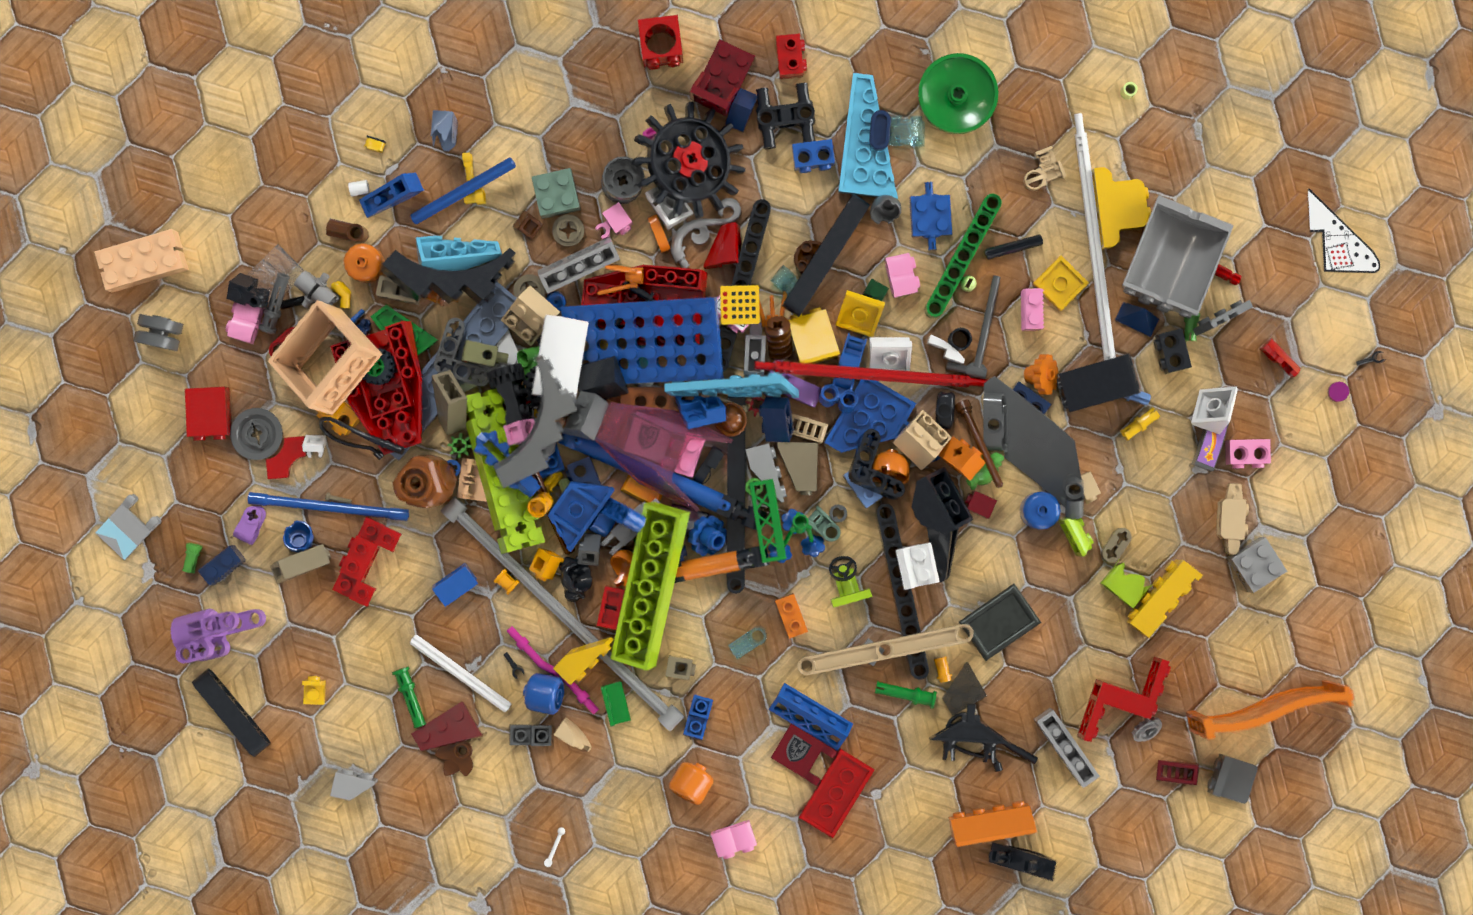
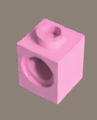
M534 419L520 420L505 425L504 430L508 445L523 443L535 424Z

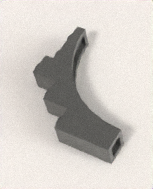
M543 355L535 358L542 386L541 405L537 420L523 443L507 458L494 464L495 471L503 488L548 468L546 461L550 459L546 450L541 449L563 439L560 433L564 432L559 420L556 422L555 420L577 411L575 404L578 401L574 393H569L567 388L559 391L562 386L558 377L553 378L550 372L554 369L549 358L545 360Z

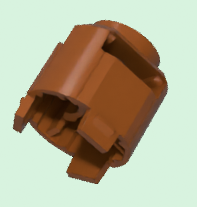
M414 456L397 474L393 481V489L398 500L404 501L411 506L427 509L440 506L449 500L454 492L457 477L453 466H449V463L439 456ZM415 477L419 478L418 482H412Z

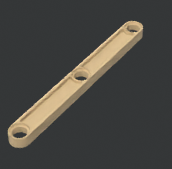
M960 624L815 654L802 658L798 662V670L803 675H812L969 642L974 633L970 625ZM967 628L970 632L969 638H960L958 635L959 630ZM882 644L890 646L891 652L889 655H882L880 653V646ZM808 660L812 663L811 671L803 670V661Z

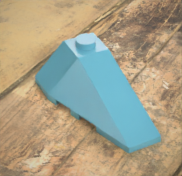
M442 236L416 237L419 264L437 270H467L502 255L497 241L474 239L471 242L461 241V238L455 237L454 241L443 240Z

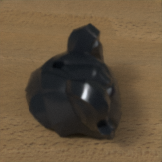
M578 556L575 558L565 557L564 562L559 564V569L562 571L561 583L565 589V598L570 602H576L580 598L584 599L586 597L584 592L592 586L591 570L588 565L578 564Z

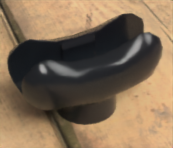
M941 391L938 393L936 400L935 422L942 428L950 430L954 425L955 394L953 392L944 393Z

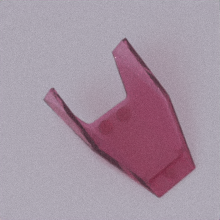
M611 402L595 441L637 483L698 512L699 508L673 483L672 475L690 440L698 439L732 443L733 439L706 426L687 429L681 414L674 410Z

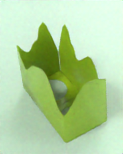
M1121 563L1118 566L1115 564L1100 584L1120 600H1123L1129 607L1134 608L1152 585L1144 587L1145 577L1141 575H1125L1123 572L1125 563Z

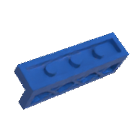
M786 683L783 684L769 708L771 712L837 751L848 737L853 723ZM779 702L780 704L784 705L787 710H782L779 707H777V703ZM799 714L804 720L797 719L795 715ZM812 725L819 726L821 730L814 729ZM829 735H834L840 740L836 742L829 737Z

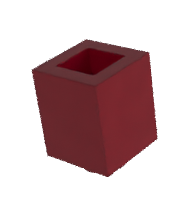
M973 491L972 494L968 493L964 501L970 512L986 519L990 518L997 500L977 491Z

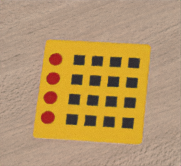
M758 285L720 287L722 325L760 323Z

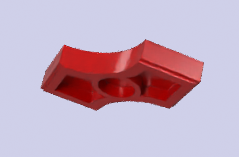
M305 436L284 438L281 451L275 457L266 459L267 479L289 478L290 469L294 462L299 458L307 456V452H303L302 446Z

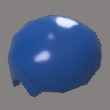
M297 520L291 526L285 528L283 542L285 547L291 552L300 553L311 547L314 535L312 528L306 522Z

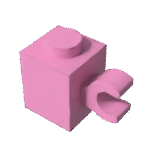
M618 202L602 213L606 222L595 227L597 231L601 228L606 229V233L601 236L602 239H606L609 237L611 229H613L616 235H624L631 230L630 226L633 223Z

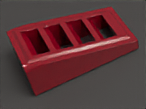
M1158 760L1156 780L1197 786L1199 764ZM1164 765L1168 766L1167 776H1163ZM1172 766L1176 767L1175 777H1171ZM1180 767L1184 768L1183 778H1179ZM1188 769H1192V779H1188Z

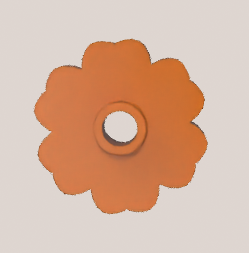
M1040 354L1039 358L1035 359L1034 365H1030L1024 370L1025 381L1034 385L1040 395H1051L1052 391L1056 390L1058 378L1056 360H1053L1052 355Z

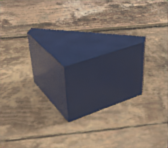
M740 88L732 103L725 125L731 123L733 129L744 132L756 104L757 95Z

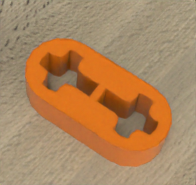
M657 214L648 217L661 253L670 250L671 248Z

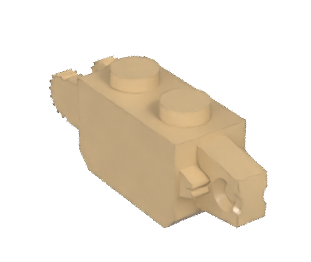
M1228 484L1225 499L1217 502L1216 535L1220 539H1224V549L1228 555L1238 554L1240 540H1245V536L1248 534V524H1245V519L1249 513V505L1246 504V499H1243L1241 484Z

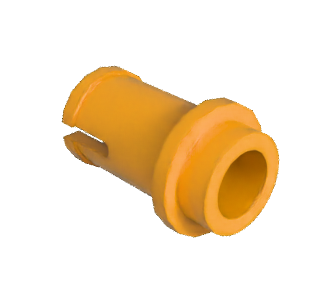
M947 657L934 659L938 673L936 678L939 679L940 683L951 680L952 674L949 672Z

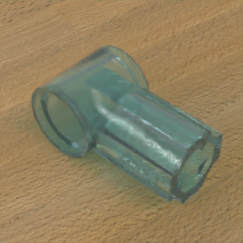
M784 265L770 279L773 285L782 292L785 291L788 295L798 281L795 274Z
M755 626L728 646L738 660L757 646L762 645L767 638V631L762 626ZM756 630L763 633V639L760 641L755 640L752 636V633Z

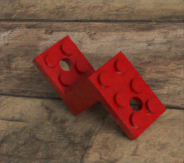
M1154 656L1142 694L1096 679L1077 736L1088 742H1092V739L1097 737L1099 730L1097 724L1105 713L1104 704L1151 720V717L1155 716L1158 705L1156 702L1158 696L1161 697L1164 691V685H1162L1164 678H1167L1170 673V661Z

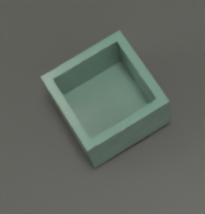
M571 168L532 176L539 213L542 219L581 210Z

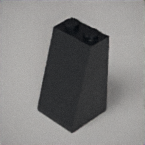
M1130 354L1059 373L1060 378H1057L1059 390L1063 389L1065 395L1062 398L1064 408L1069 409V412L1141 393Z

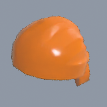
M619 550L610 559L611 567L618 575L614 580L616 587L623 584L626 589L633 552L629 550Z

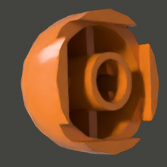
M888 449L886 452L876 455L871 467L872 469L895 478L903 484L909 481L910 466L908 460L902 454H899L897 450ZM872 478V480L881 483V480L879 478Z

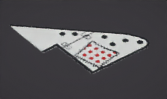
M1308 188L1310 232H1322L1324 272H1378L1380 270V261L1375 252Z

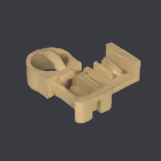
M1052 146L1034 153L1035 158L1039 159L1040 165H1038L1039 169L1029 171L1024 177V186L1028 190L1036 191L1046 186L1048 181L1059 177L1065 178L1066 174L1061 162L1057 161L1055 164L1056 158L1052 151ZM1048 152V154H1045V155L1040 156V157L1038 156V155H1041V154H1043V153ZM1030 174H1037V175H1039V176H1036V177H1034V178H1031V179L1027 180V177H1028ZM1041 179V184L1038 187L1034 188L1028 185Z

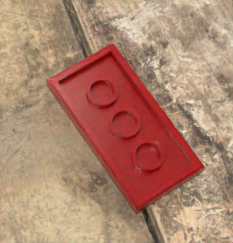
M840 748L800 813L799 818L829 837L834 838L875 769Z

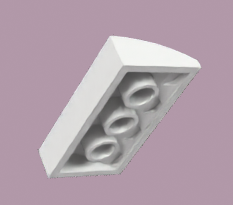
M545 315L538 356L543 355L545 360L549 358L554 369L550 372L553 378L558 377L562 386L559 391L567 388L569 393L573 392L576 397L588 322ZM536 366L532 394L541 396V378L538 366Z

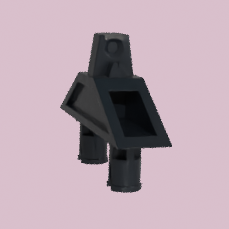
M967 704V714H962V719L929 737V740L943 742L942 760H947L948 751H950L951 761H955V744L957 742L984 744L983 762L987 763L989 753H991L992 763H996V745L1011 743L981 721L980 715H975V704Z
M992 842L991 852L989 853L990 863L1050 881L1054 880L1057 861L1045 854Z

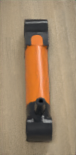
M759 546L679 561L675 583L770 565V562L762 563ZM766 547V548H765V556H766V558H769V556H768V551H767V547Z

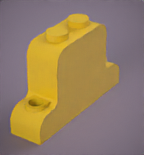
M1099 167L1091 171L1101 248L1105 250L1120 243L1119 232L1138 230L1144 227L1150 217L1151 209L1147 207L1146 199H1149L1148 188L1145 187L1141 180L1133 179L1114 182L1112 172L1105 167Z

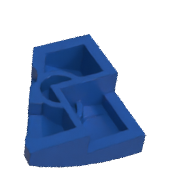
M675 396L677 407L687 429L726 421V407L719 397L694 396L693 400H682V396Z

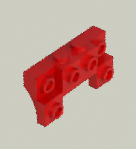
M366 517L358 535L355 538L352 537L347 548L350 550L347 556L344 555L339 563L341 567L340 574L332 590L368 607L377 588L364 581L380 547L394 552L402 533L370 517Z

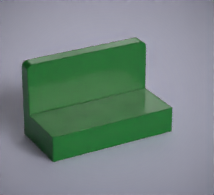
M622 681L603 685L601 691L610 727L615 726V724L631 721Z

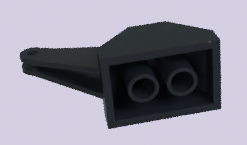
M945 467L917 480L911 506L916 519L922 526L927 527L928 539L932 545L939 582H943L950 577L959 527L974 520Z

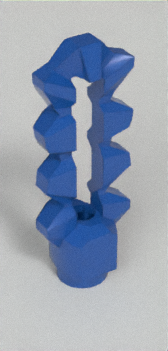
M495 430L490 433L481 432L476 437L474 452L486 456L485 463L487 465L494 466V464L499 462L483 446L488 440L506 458L510 455L508 443L499 444ZM532 475L508 486L509 488L519 489L529 498L541 488L538 481Z

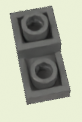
M509 724V745L551 746V725Z

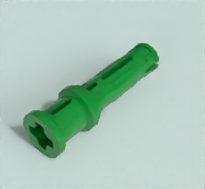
M407 666L393 671L392 675L396 677L399 686L397 689L403 694L414 728H418L427 723L414 691L415 682H412L408 671L410 668Z
M877 681L876 687L884 689L875 688V694L912 701L913 705L922 704L930 706V709L934 708L937 691H933V693L922 691L919 687L913 690Z

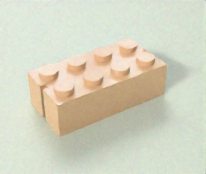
M173 229L94 251L99 269L104 271L101 272V277L105 290L112 293L189 270L184 253L179 251L183 249L179 234Z

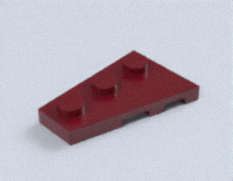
M464 702L458 703L411 733L421 751L483 736Z

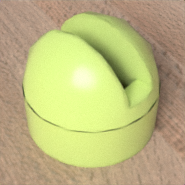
M970 275L963 277L960 281V287L966 292L974 290L977 285L976 279ZM970 278L972 279V282L969 288H967L965 286Z

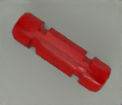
M1218 264L1214 274L1225 281L1229 280V283L1233 285H1238L1242 278L1241 275L1232 273L1231 270Z

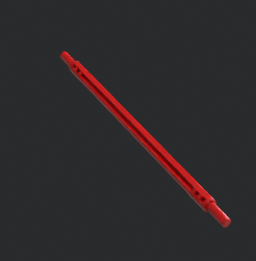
M755 361L754 369L770 370L774 371V373L966 388L969 386L984 387V383L988 381V379L970 378V376L863 367L775 361L774 363Z

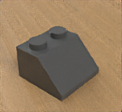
M581 391L576 398L578 401L575 404L577 411L569 414L563 428L564 432L562 433L594 441L610 404L597 394Z

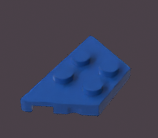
M570 481L549 511L548 517L552 524L555 525L556 531L562 537L568 551L571 552L610 498L615 490L613 487Z

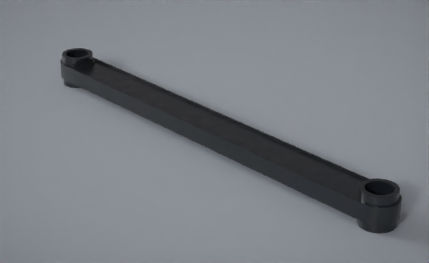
M728 397L729 401L741 406L746 405V397ZM745 429L737 436H727V495L737 499L738 503L739 501L743 502L744 508ZM732 516L731 519L727 518V552L745 549V525L741 524L742 519L732 520ZM745 570L727 573L728 590L734 594L742 592L745 586ZM733 579L741 581L742 586L739 590L731 589L730 582Z

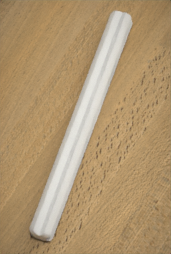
M418 635L411 639L410 644L500 710L503 712L508 711L511 703Z

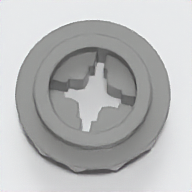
M1151 717V720L1146 718L1134 727V730L1131 732L1132 737L1137 742L1150 740L1159 733L1162 728V722L1159 718Z

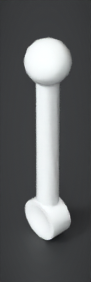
M562 827L558 829V836L550 855L544 861L546 867L552 865L553 855L561 836L565 834V829Z

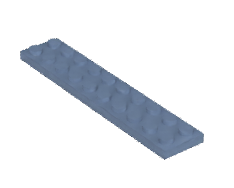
M498 282L495 283L496 287L493 292L495 296L488 303L484 302L481 306L477 304L463 322L466 328L456 360L461 361L466 340L495 346L506 332L510 330L501 319L517 298ZM455 330L450 337H453L454 339L458 340L459 336H455ZM451 340L447 341L444 344L445 350L447 352L453 351L455 343ZM483 352V358H485L489 354V352ZM437 353L421 371L422 433L438 415L432 383V375L438 374L434 368ZM446 360L439 362L438 366L441 367V371L444 368H448L453 373L456 362H453V366L446 364ZM460 366L457 369V374L460 377H465L468 374V368ZM456 379L461 387L464 381ZM410 447L405 448L403 454L397 452L390 454L400 461Z

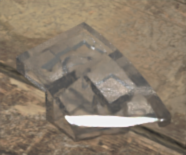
M279 244L247 274L258 279L257 288L263 287L270 291L268 304L277 273H285L290 276L285 291L286 294L294 286L298 276L304 272ZM281 287L278 289L276 299H278Z

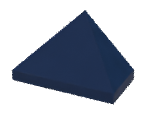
M1123 302L1115 321L1151 337L1159 318L1145 308Z

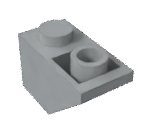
M342 768V770L335 772L330 796L350 801L374 786L378 779L373 778L374 775L362 772L359 775L355 774L352 769Z

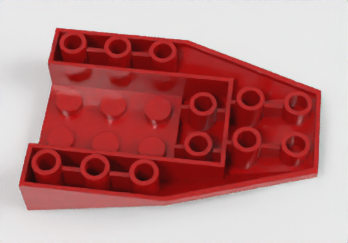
M645 264L633 267L643 268V284H638V287L649 294L653 292V298L656 301L705 298L708 273L704 270ZM615 271L584 279L581 305L642 302L645 300L628 289L603 295L597 294L598 291L622 286L626 280V272ZM695 313L693 316L696 324L702 323V316L699 313ZM657 315L655 317V324L661 327L664 320L661 316ZM675 315V324L682 325L683 318L681 315ZM637 317L636 325L642 328L644 326V319ZM599 319L597 325L604 330L606 322L603 319ZM624 319L619 325L620 329L625 327ZM697 333L695 336V341L700 344V333ZM678 334L676 336V343L683 346L685 343L684 337ZM658 336L656 339L660 347L665 345V338L663 336ZM639 337L637 340L638 345L646 346V340L643 337Z
M401 321L386 326L382 331L366 336L376 348L385 349L392 353L391 355L394 356V362L396 363L395 369H397V373L393 374L395 377L390 379L389 383L382 385L369 384L366 380L362 379L346 399L370 435L408 448L422 443V375L411 321ZM349 340L330 346L335 363L352 345ZM378 446L384 455L393 453L391 450Z

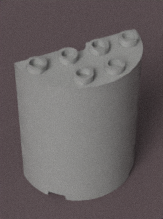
M1158 195L1122 284L1123 292L1138 297V302L1149 305L1151 303L1156 305L1157 310L1168 313L1169 310L1177 312L1186 318L1197 316L1234 225L1207 214L1196 212L1185 205Z

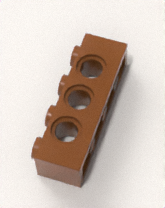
M627 387L629 393L620 396V411L625 412V416H635L637 412H645V416H657V412H665V416H677V412H679L675 404V396L667 394L665 387ZM640 396L645 397L647 400L644 407H637L635 404L636 399ZM660 396L665 397L667 400L664 407H657L655 404L656 399ZM682 396L685 397L686 400L694 399V397Z

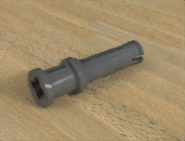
M277 273L268 307H265L263 310L264 318L262 323L259 324V329L263 332L271 334L277 332L276 324L278 318L282 315L280 307L290 278L285 273ZM281 287L278 299H276L278 289Z

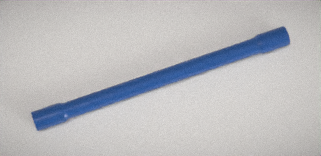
M249 492L248 504L318 510L382 517L400 521H408L409 509L382 508L272 496Z

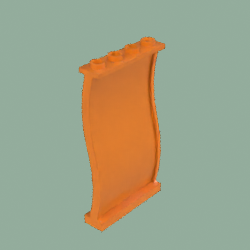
M1321 680L1322 686L1288 689L1270 695L1243 709L1226 714L1206 716L1194 710L1185 713L1190 732L1209 740L1216 738V732H1234L1251 729L1278 719L1298 708L1316 703L1331 701L1347 707H1353L1354 694L1349 686L1329 680Z

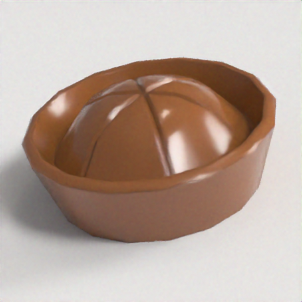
M734 402L723 403L726 407V421L714 424L721 434L729 437L737 436L744 431L747 424L746 412L740 405Z

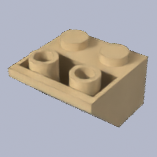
M529 286L518 296L501 321L528 345L532 346L542 335L545 315L558 316L560 311L534 288Z
M922 410L892 443L918 468L923 470L937 457L952 437L931 416Z

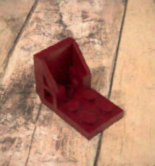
M719 39L704 72H701L692 85L690 100L709 109L714 108L715 112L727 116L751 68L755 55Z

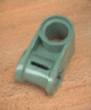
M817 505L815 507L816 510L808 517V524L825 540L829 542L836 541L840 537V528ZM834 527L837 530V536L835 538H828L826 536L827 528Z

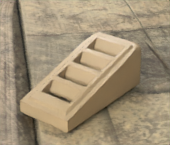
M792 414V421L794 419L798 420L792 435L820 444L823 443L828 424ZM801 422H806L803 432L800 433ZM809 424H813L811 434L807 435ZM817 426L821 427L818 438L814 437Z

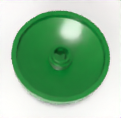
M964 53L948 54L935 60L925 70L918 88V102L925 118L937 129L950 134L970 133L983 126L994 113L999 95L997 80L991 69L977 57Z

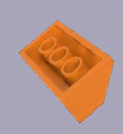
M1017 801L1008 807H1004V804L992 806L993 809L985 810L984 808L973 809V813L965 814L964 811L955 812L952 817H948L952 840L956 847L1037 833L1030 805L1028 803L1024 804V801Z

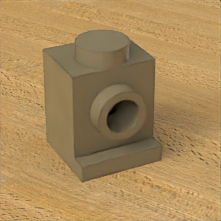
M669 655L666 676L689 680L690 676L695 674L696 664H692L693 659ZM679 664L685 665L684 671L678 670Z

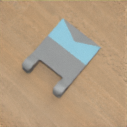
M135 494L128 495L117 510L96 531V534L123 560H126L162 522L158 516L151 517L145 525L129 510L138 501V497Z

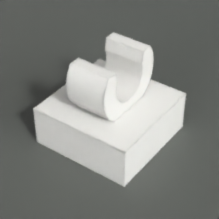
M306 435L302 444L303 452H307L309 458H311L312 452H318L319 458H321L327 443L326 435Z

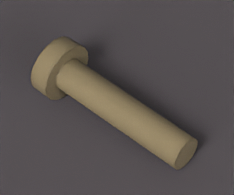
M328 492L325 497V501L328 502L329 500L351 504L352 502L351 499L333 496Z

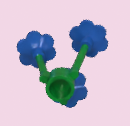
M790 509L781 516L782 528L789 532L784 539L786 559L778 560L779 563H785L786 560H790L792 557L791 548L787 544L791 536L797 533L802 534L807 531L808 536L807 539L801 541L802 553L811 557H817L819 553L824 552L823 537H816L812 534V526L808 524L809 520L802 512ZM770 544L768 546L769 557H777L775 547Z

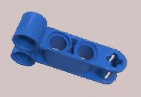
M848 333L838 366L859 367L867 338L863 340ZM834 377L833 383L825 385L820 392L819 402L821 405L832 407L837 403L839 409L844 413L854 411L858 403V396L852 391L855 379ZM824 393H831L834 398L827 399ZM848 398L853 402V404L846 405L843 399Z

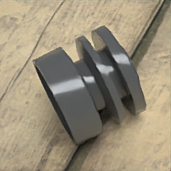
M626 156L611 160L605 166L602 175V191L614 203L628 204L636 200L642 190V187L639 188L638 183L645 178L644 171L641 165H632L631 160L633 159ZM625 179V184L620 186L619 181Z

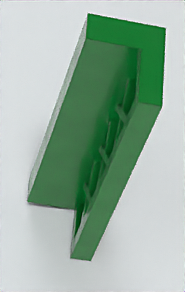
M774 480L750 482L749 486L762 563L786 559ZM765 485L766 495L763 499L755 495L754 486ZM756 499H758L759 501H761L758 506H757ZM762 503L769 507L770 514L766 520L758 514V509ZM759 518L764 521L761 526ZM766 523L772 527L773 534L770 539L764 537L761 532ZM763 539L767 541L765 546L763 544ZM769 543L775 547L777 557L766 558L765 548Z

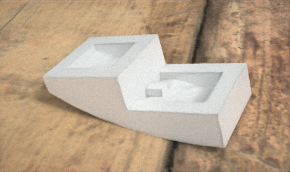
M929 336L927 344L945 350L944 359L961 365L964 363L965 359L954 347L938 337Z

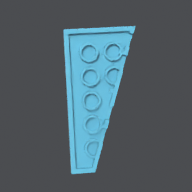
M769 373L768 376L762 377L758 374H751L748 378L730 376L729 379L691 380V382L672 381V383L665 384V392L670 396L694 397L702 393L709 397H717L718 393L728 394V397H762V394L781 397L782 394H790L792 398H799V390L779 373Z

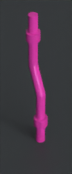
M513 626L507 630V633L516 641V646L520 650L523 649L539 668L561 678L577 696L576 699L580 704L583 703L593 715L599 710L590 700V695L585 690L582 691L575 682L569 685L553 669L554 666L543 661L529 645L530 642L525 636L522 637Z

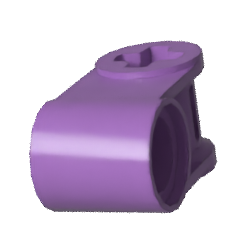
M258 505L246 508L234 530L233 537L253 545L266 518L265 509ZM253 511H256L258 518H254Z

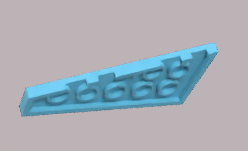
M853 73L838 192L871 197L890 195L898 199L888 147L882 151H876L869 144L871 117L874 112L879 110L873 75Z

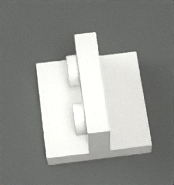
M909 337L869 338V368L910 371L912 341H910Z
M931 542L896 550L904 590L939 582Z

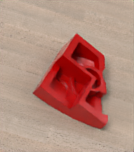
M736 222L720 227L705 260L704 269L719 268L724 264L738 263L741 229Z
M1272 338L1259 348L1272 363H1278L1290 377H1295L1299 374L1301 367Z

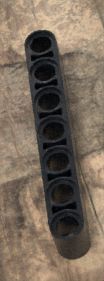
M853 193L782 304L783 308L797 317L801 315L869 208L870 204Z

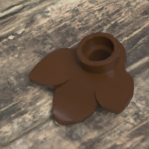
M467 741L442 746L435 753L436 757L445 760L443 767L445 776L454 775L458 771L464 776H468L473 769V761L471 759L473 749ZM461 747H465V754L460 753Z

